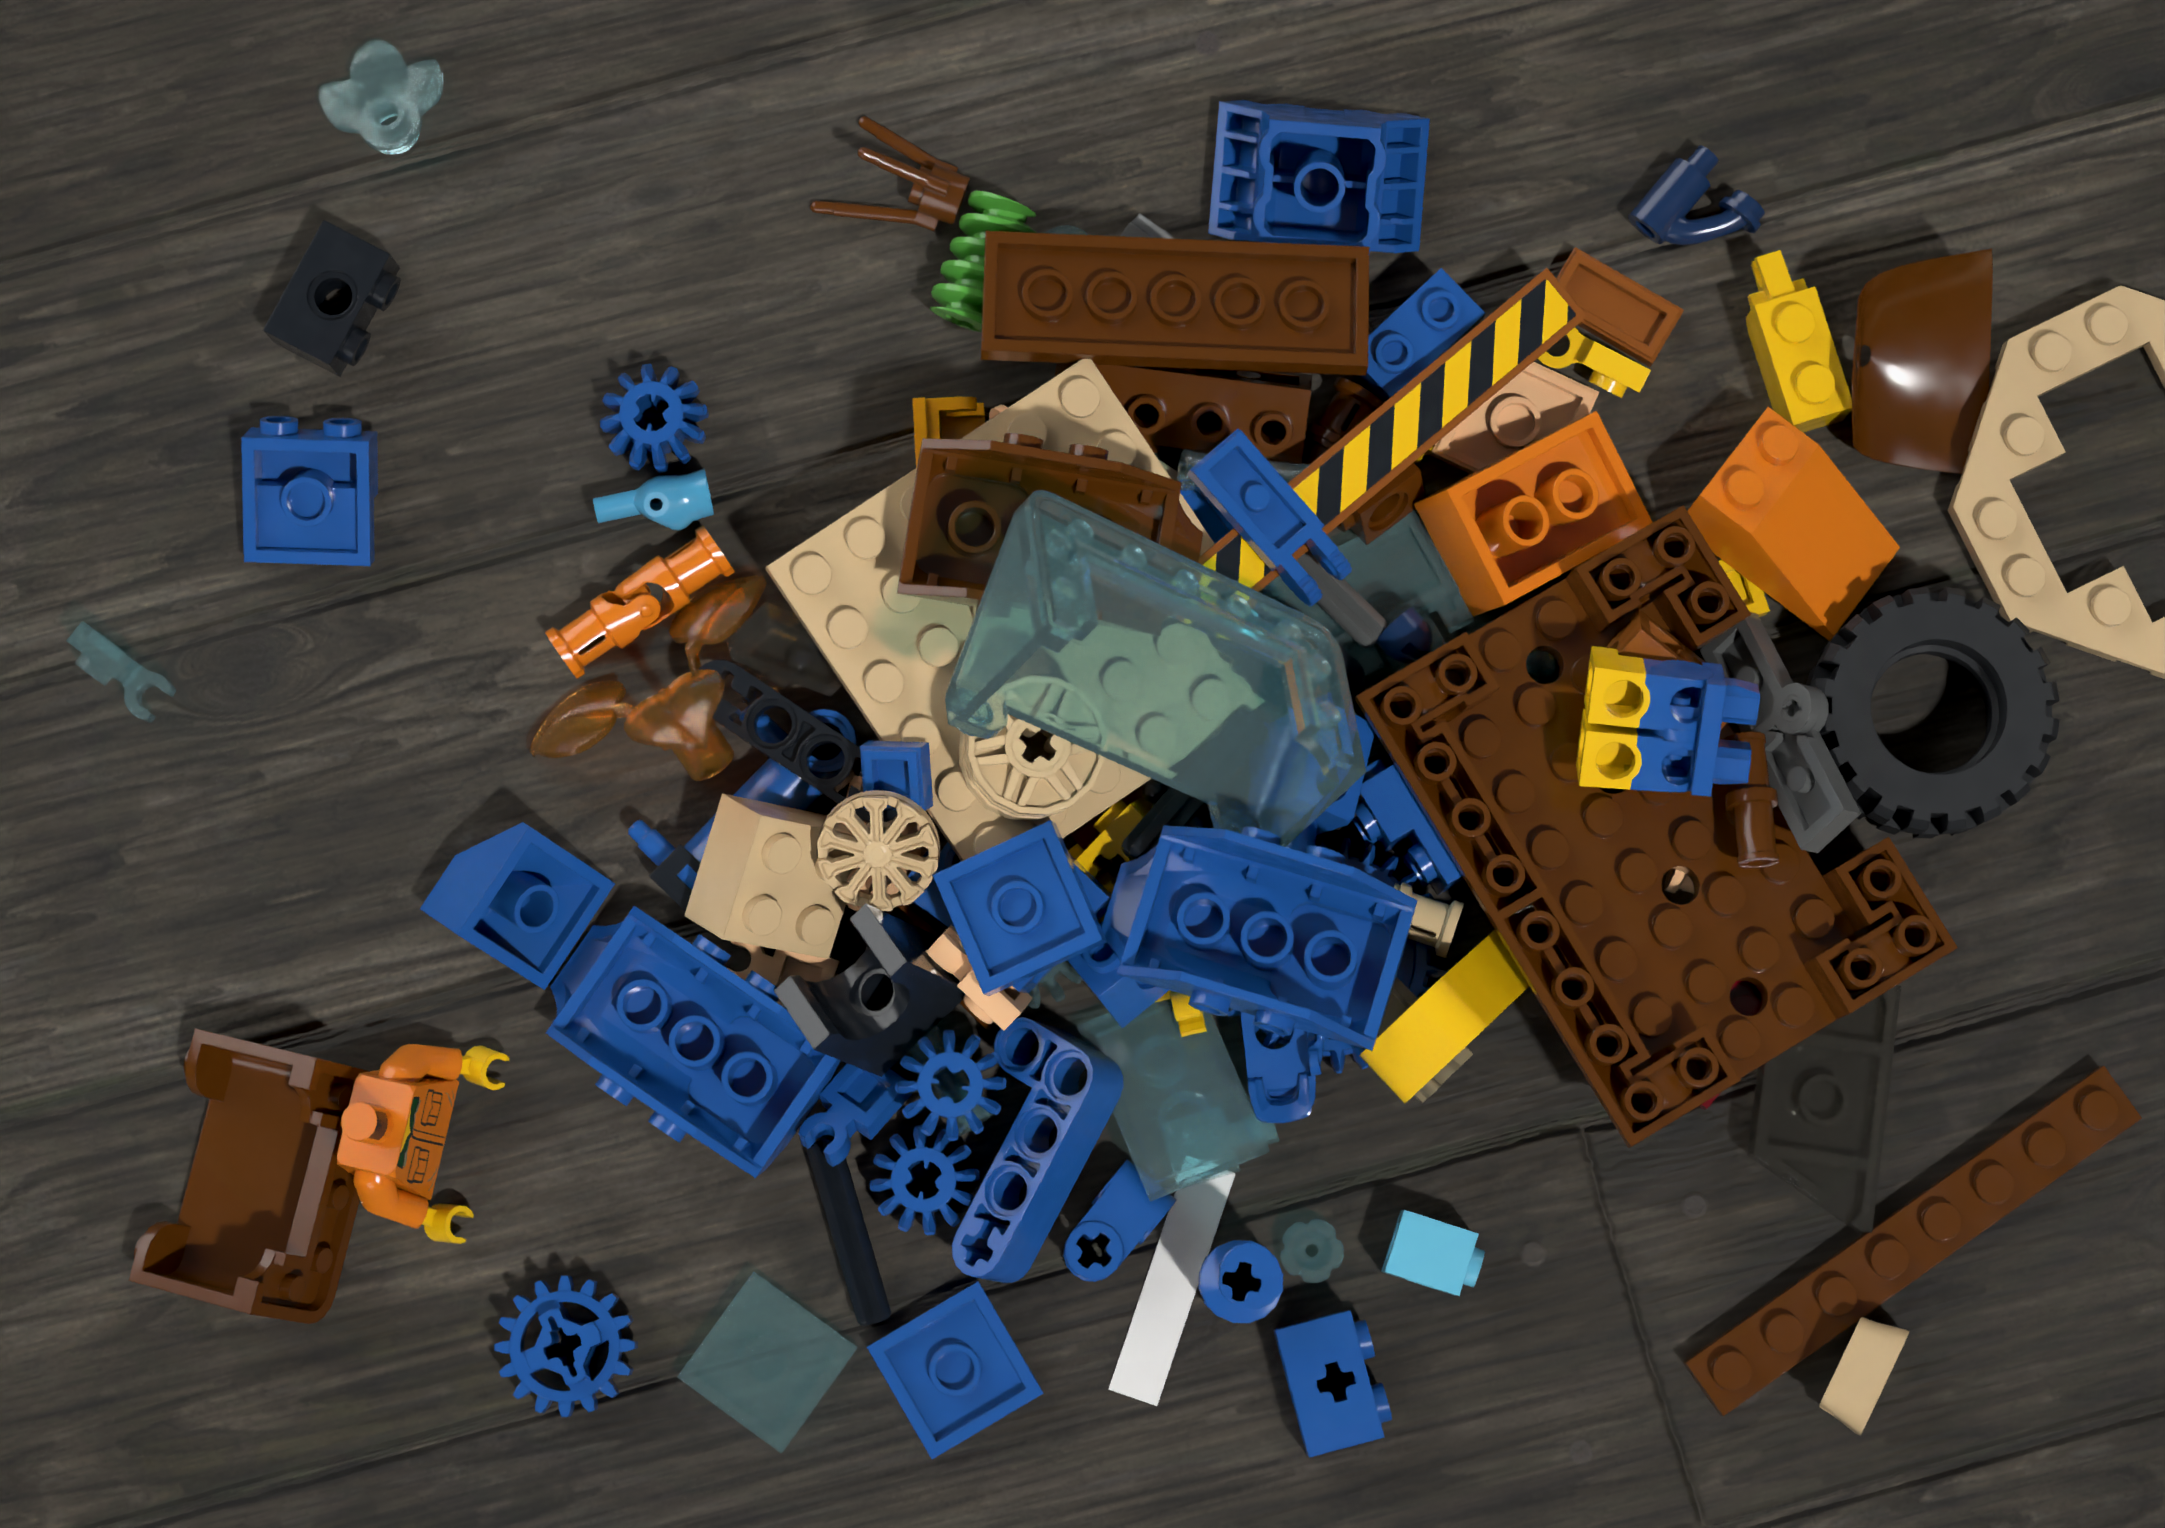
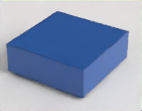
M867 741L860 746L863 792L884 790L898 793L913 800L925 811L933 806L929 742ZM887 805V808L884 810H896V808Z

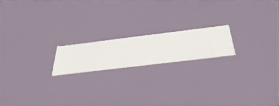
M1187 1157L1174 1194V1198L1177 1201L1168 1212L1109 1390L1155 1406L1158 1405L1199 1284V1271L1205 1257L1209 1254L1235 1173Z

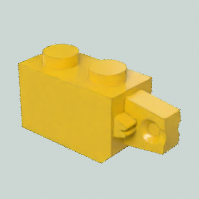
M1781 250L1754 258L1755 260L1752 261L1751 267L1759 292L1749 294L1748 296L1751 310L1746 316V323L1773 410L1803 433L1843 421L1852 410V398L1816 287L1807 288L1804 278L1796 281L1791 280Z

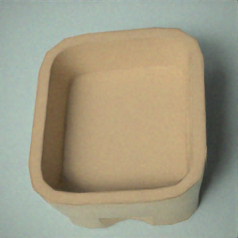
M1861 1317L1821 1400L1819 1408L1828 1412L1854 1433L1861 1436L1910 1331Z

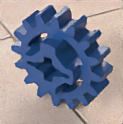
M561 1276L558 1291L556 1292L552 1291L545 1280L535 1282L537 1299L531 1301L523 1295H516L513 1301L521 1312L518 1318H500L499 1324L504 1329L510 1331L511 1336L509 1341L494 1344V1351L510 1354L511 1363L505 1365L499 1371L501 1377L518 1376L521 1382L513 1393L516 1399H522L531 1392L538 1395L535 1402V1411L538 1413H545L551 1406L552 1401L558 1402L561 1417H571L575 1401L577 1400L581 1401L582 1406L588 1413L598 1409V1401L595 1395L597 1392L601 1391L611 1398L616 1397L620 1393L616 1384L611 1380L615 1374L632 1375L634 1368L622 1361L621 1358L623 1352L637 1349L638 1341L623 1339L621 1330L628 1327L634 1320L631 1315L614 1316L612 1309L619 1300L615 1293L609 1294L602 1300L595 1298L597 1281L588 1279L580 1292L574 1291L572 1276ZM563 1302H572L585 1306L594 1312L599 1319L587 1324L572 1319ZM539 1314L538 1319L542 1329L534 1347L524 1350L527 1330L533 1319ZM560 1328H562L567 1336L578 1335L581 1339L582 1346L577 1347L573 1351L575 1362L572 1365L566 1356L555 1357L552 1353L551 1347L560 1342L557 1332ZM609 1342L606 1363L594 1379V1372L590 1364L597 1346ZM543 1369L559 1373L563 1376L565 1384L569 1386L570 1390L550 1387L540 1381L534 1373Z

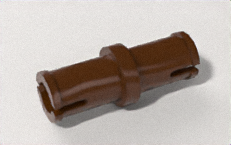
M1742 732L1729 735L1724 740L1750 742L1752 750L1748 783L1730 784L1731 792L1725 796L1726 809L1729 812H1733L1739 855L1737 858L1738 866L1742 868H1762L1779 863V854L1776 849L1772 808L1776 807L1779 803L1777 790L1770 787L1765 751V734L1761 732Z

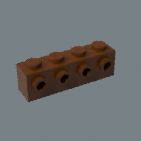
M1056 363L1055 377L1074 364ZM1095 365L1154 453L1161 452L1162 446L1188 449V456L1202 460L1235 430L1239 429L1275 469L1287 468L1288 462L1297 464L1302 462L1312 387V375Z

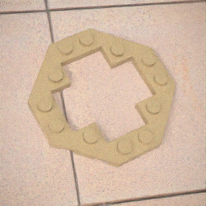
M2120 285L2003 343L1995 366L1996 372L1987 399L1982 405L1968 448L1969 454L1959 484L1955 487L1948 512L1993 601L2001 605L1999 609L2001 617L2008 622L2017 617L2030 630V633L2034 631L2066 642L2067 646L2114 662L2118 660L2150 671L2151 675L2165 679V617L2152 623L2124 566L2067 593L2010 480L2065 453L2038 399L2039 396L2142 346L2165 388V300Z

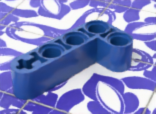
M1025 1017L1016 1018L1004 1031L1002 1029L998 1031L994 1042V1052L999 1057L998 1065L1005 1072L1032 1089L964 1216L952 1243V1257L962 1273L1001 1283L1016 1282L1023 1278L1031 1268L1117 1105L1124 1087L1121 1069L1110 1057L1063 1029ZM1038 1039L1039 1050L1037 1056L1031 1062L1032 1046ZM1087 1069L1086 1084L1079 1091L1078 1081L1080 1075ZM1056 1125L1057 1138L1050 1149L1049 1136ZM1026 1182L1027 1195L1025 1201L1020 1206L1019 1193Z

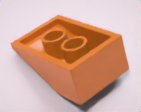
M1770 407L1766 408L1688 510L1692 520L1716 556L1829 641L1835 636L1900 548L1821 446Z
M1597 411L1414 503L1470 617L1512 602L1653 523Z

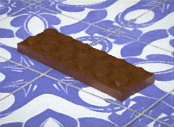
M1005 231L985 232L981 360L1075 364L1082 359H1091L1095 365L1366 376L1369 329V247Z

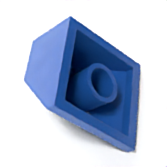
M522 822L455 855L420 907V910L545 990L615 883Z

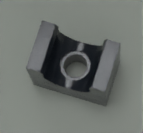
M865 903L850 918L853 926L867 945L865 952L856 963L843 973L819 982L805 981L800 975L789 976L774 992L814 1050L882 1077L918 1043L919 1039L923 1038L963 1000L966 994L957 987L960 981L953 974L941 968L927 954L926 951L936 941L931 933ZM894 991L892 999L887 1005L889 996Z

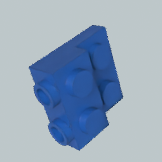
M290 416L261 418L260 428L251 427L241 437L244 562L371 566L375 561L374 498L378 494L377 431H362V421L353 418L324 420L323 430L298 429V419Z
M1379 759L1368 765L1355 815L1350 822L1364 846L1368 847L1369 844L1376 843L1383 855L1405 842L1408 849L1402 858L1409 872L1417 875L1416 883L1420 888L1423 889L1431 884L1438 896L1458 884L1463 879L1462 874L1395 764L1386 768L1383 761Z

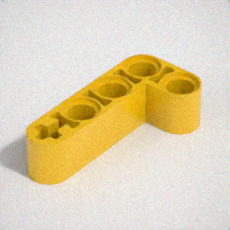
M1496 930L1492 931L1376 1039L1372 1051L1365 1049L1359 1055L1404 1104L1529 987V984Z

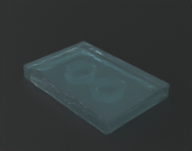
M1171 999L1154 1002L1124 1028L1120 1027L1110 1013L1077 1025L1083 1042L1110 1057L1121 1069L1124 1087L1120 1099L1113 1110V1114L1150 1202L1270 1152L1212 1014L1203 1012L1206 1032L1181 1037Z

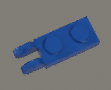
M1235 430L1187 473L1191 480L1273 572L1277 569L1282 581L1305 605L1307 604L1309 607H1312L1323 595L1316 581L1292 556L1305 543L1323 569L1335 579L1337 578L1339 581H1342L1352 572L1348 559L1322 530L1325 525L1241 430Z

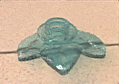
M374 39L366 42L355 53L350 66L351 79L322 85L319 89V100L328 120L338 130L349 133H361L364 141L374 150L386 154H400L409 150L416 143L422 128V115L439 102L444 86L443 75L437 60H424L407 67L401 54L394 46L385 41ZM398 116L393 123L380 125L387 118Z

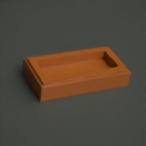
M1576 247L1556 278L1588 316L1577 326L1648 367L1652 366L1684 309Z

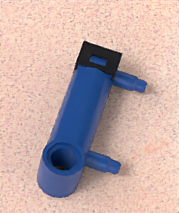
M747 706L742 711V714L739 716L740 721L742 723L749 706ZM827 709L809 713L860 747L855 729L845 716L837 711ZM762 714L759 717L757 733L762 741L778 743L788 736L767 714ZM842 750L835 758L826 761L818 760L813 756L809 758V767L812 774L821 779H830L837 776L845 764V756ZM769 758L733 796L807 811L822 793ZM716 813L684 846L680 844L677 848L656 829H651L643 820H637L628 829V835L638 844V848L658 866L649 877L686 912Z

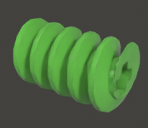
M976 190L971 192L968 198L969 206L976 213H967L961 216L959 221V228L968 237H956L950 243V251L959 260H947L941 266V274L949 283L936 284L931 291L932 298L941 307H930L929 310L942 319L960 327L982 332L985 232H1037L1026 224L1028 217H1036V214L1031 209L1006 197Z

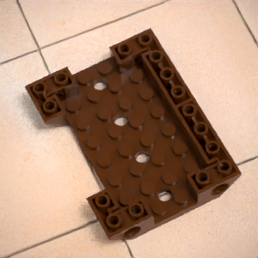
M1684 505L1576 567L1564 580L1470 635L1467 632L1461 634L1354 698L1628 1148L1741 1080L1740 1078L1830 1023L1854 1012L1958 948L1889 836L1822 876L1807 851L1800 849L1777 805L1772 809L1779 863L1762 868H1742L1738 866L1737 861L1739 855L1733 812H1729L1726 809L1725 796L1731 792L1730 784L1713 783L1711 797L1691 795V791L1658 792L1624 789L1617 794H1609L1602 791L1599 787L1579 786L1576 758L1583 709H1585L1584 698L1591 646L1606 647L1630 621V617L1638 609L1642 610L1692 652H1696L1751 616L1750 611ZM1545 651L1556 659L1559 665V675L1555 682L1542 684L1530 677L1526 668V660L1530 653ZM1728 723L1721 729L1719 739L1724 740L1725 737L1734 734ZM1667 871H1682L1692 880L1694 894L1688 904H1675L1665 897L1661 883ZM1736 981H1749L1759 989L1762 996V1004L1755 1015H1742L1733 1008L1730 1001V990Z

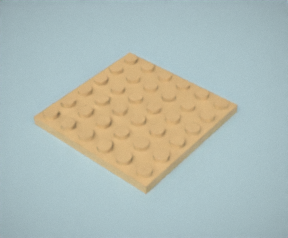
M1091 359L1078 361L961 438L964 440L1003 442L1005 433L1025 434L1043 439L1042 449L1069 453V446L1071 444L1095 446L1109 451L1108 460L1123 462L1170 478ZM917 468L766 566L765 569L879 740L929 742L933 806L927 809V811L960 861H964L1050 820L1056 823L1063 839L1213 738L1234 713L1248 714L1263 704L1248 693L1242 681L1228 674L1231 662L1213 652L1208 647L1204 638L1201 639L1179 612L1169 616L1159 624L1157 637L1081 625L1080 634H1065L1040 628L1042 618L1015 614L1014 623H999L976 618V607L897 594ZM1180 493L1179 501L1184 512L1191 522L1203 532L1201 556L1215 543ZM1279 640L1278 655L1281 662L1289 669L1297 668ZM1026 676L1056 678L1078 689L1097 710L1106 735L1105 763L1093 788L1073 806L1061 813L1038 821L1009 820L986 809L967 788L959 766L960 735L971 712L1001 685ZM1037 732L1031 738L1021 734L1019 739L1026 745L1022 756L1026 761L1031 763L1039 756L1047 760L1049 759L1050 755L1043 749L1044 743L1047 740L1043 733Z

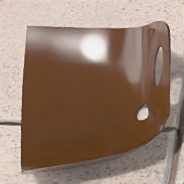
M1992 249L1901 265L1878 274L1865 284L1858 297L1852 369L1853 447L1860 454L1894 465L1962 474L1969 454L1968 448L1982 405L1989 393L1993 291ZM1863 345H1866L1871 349V357L1869 362L1862 367L1861 349Z

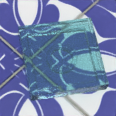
M753 1272L680 1372L678 1378L774 1449L783 1453L859 1347L761 1275Z

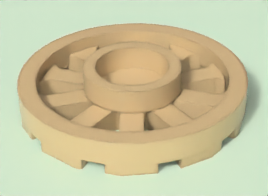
M884 790L860 792L837 804L824 820L817 841V865L825 883H828L834 890V893L842 901L853 906L862 907L867 903L882 911H891L893 908L914 902L933 880L940 857L938 832L926 811L913 800L901 794ZM887 805L897 810V815L891 823L884 822L883 810L887 808ZM864 806L870 812V823L865 825L855 813V809ZM917 822L921 826L920 831L905 836L901 833L908 823ZM844 823L855 837L836 832L834 829L835 824ZM920 847L929 849V855L926 857L907 852ZM835 848L849 853L832 858L828 855V849ZM858 867L848 882H844L837 875L838 873ZM901 868L921 874V877L918 881H911ZM886 875L898 888L899 893L892 895L886 893ZM869 876H872V895L859 892Z

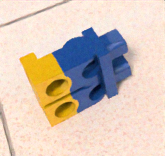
M1591 646L1584 698L1585 709H1583L1576 758L1579 786L1658 792L1691 791V795L1711 797L1713 783H1748L1752 751L1750 742L1719 738L1722 722L1747 725L1756 724L1760 704L1758 684L1725 677L1722 664L1702 662V665L1683 660L1660 661L1618 655V649Z

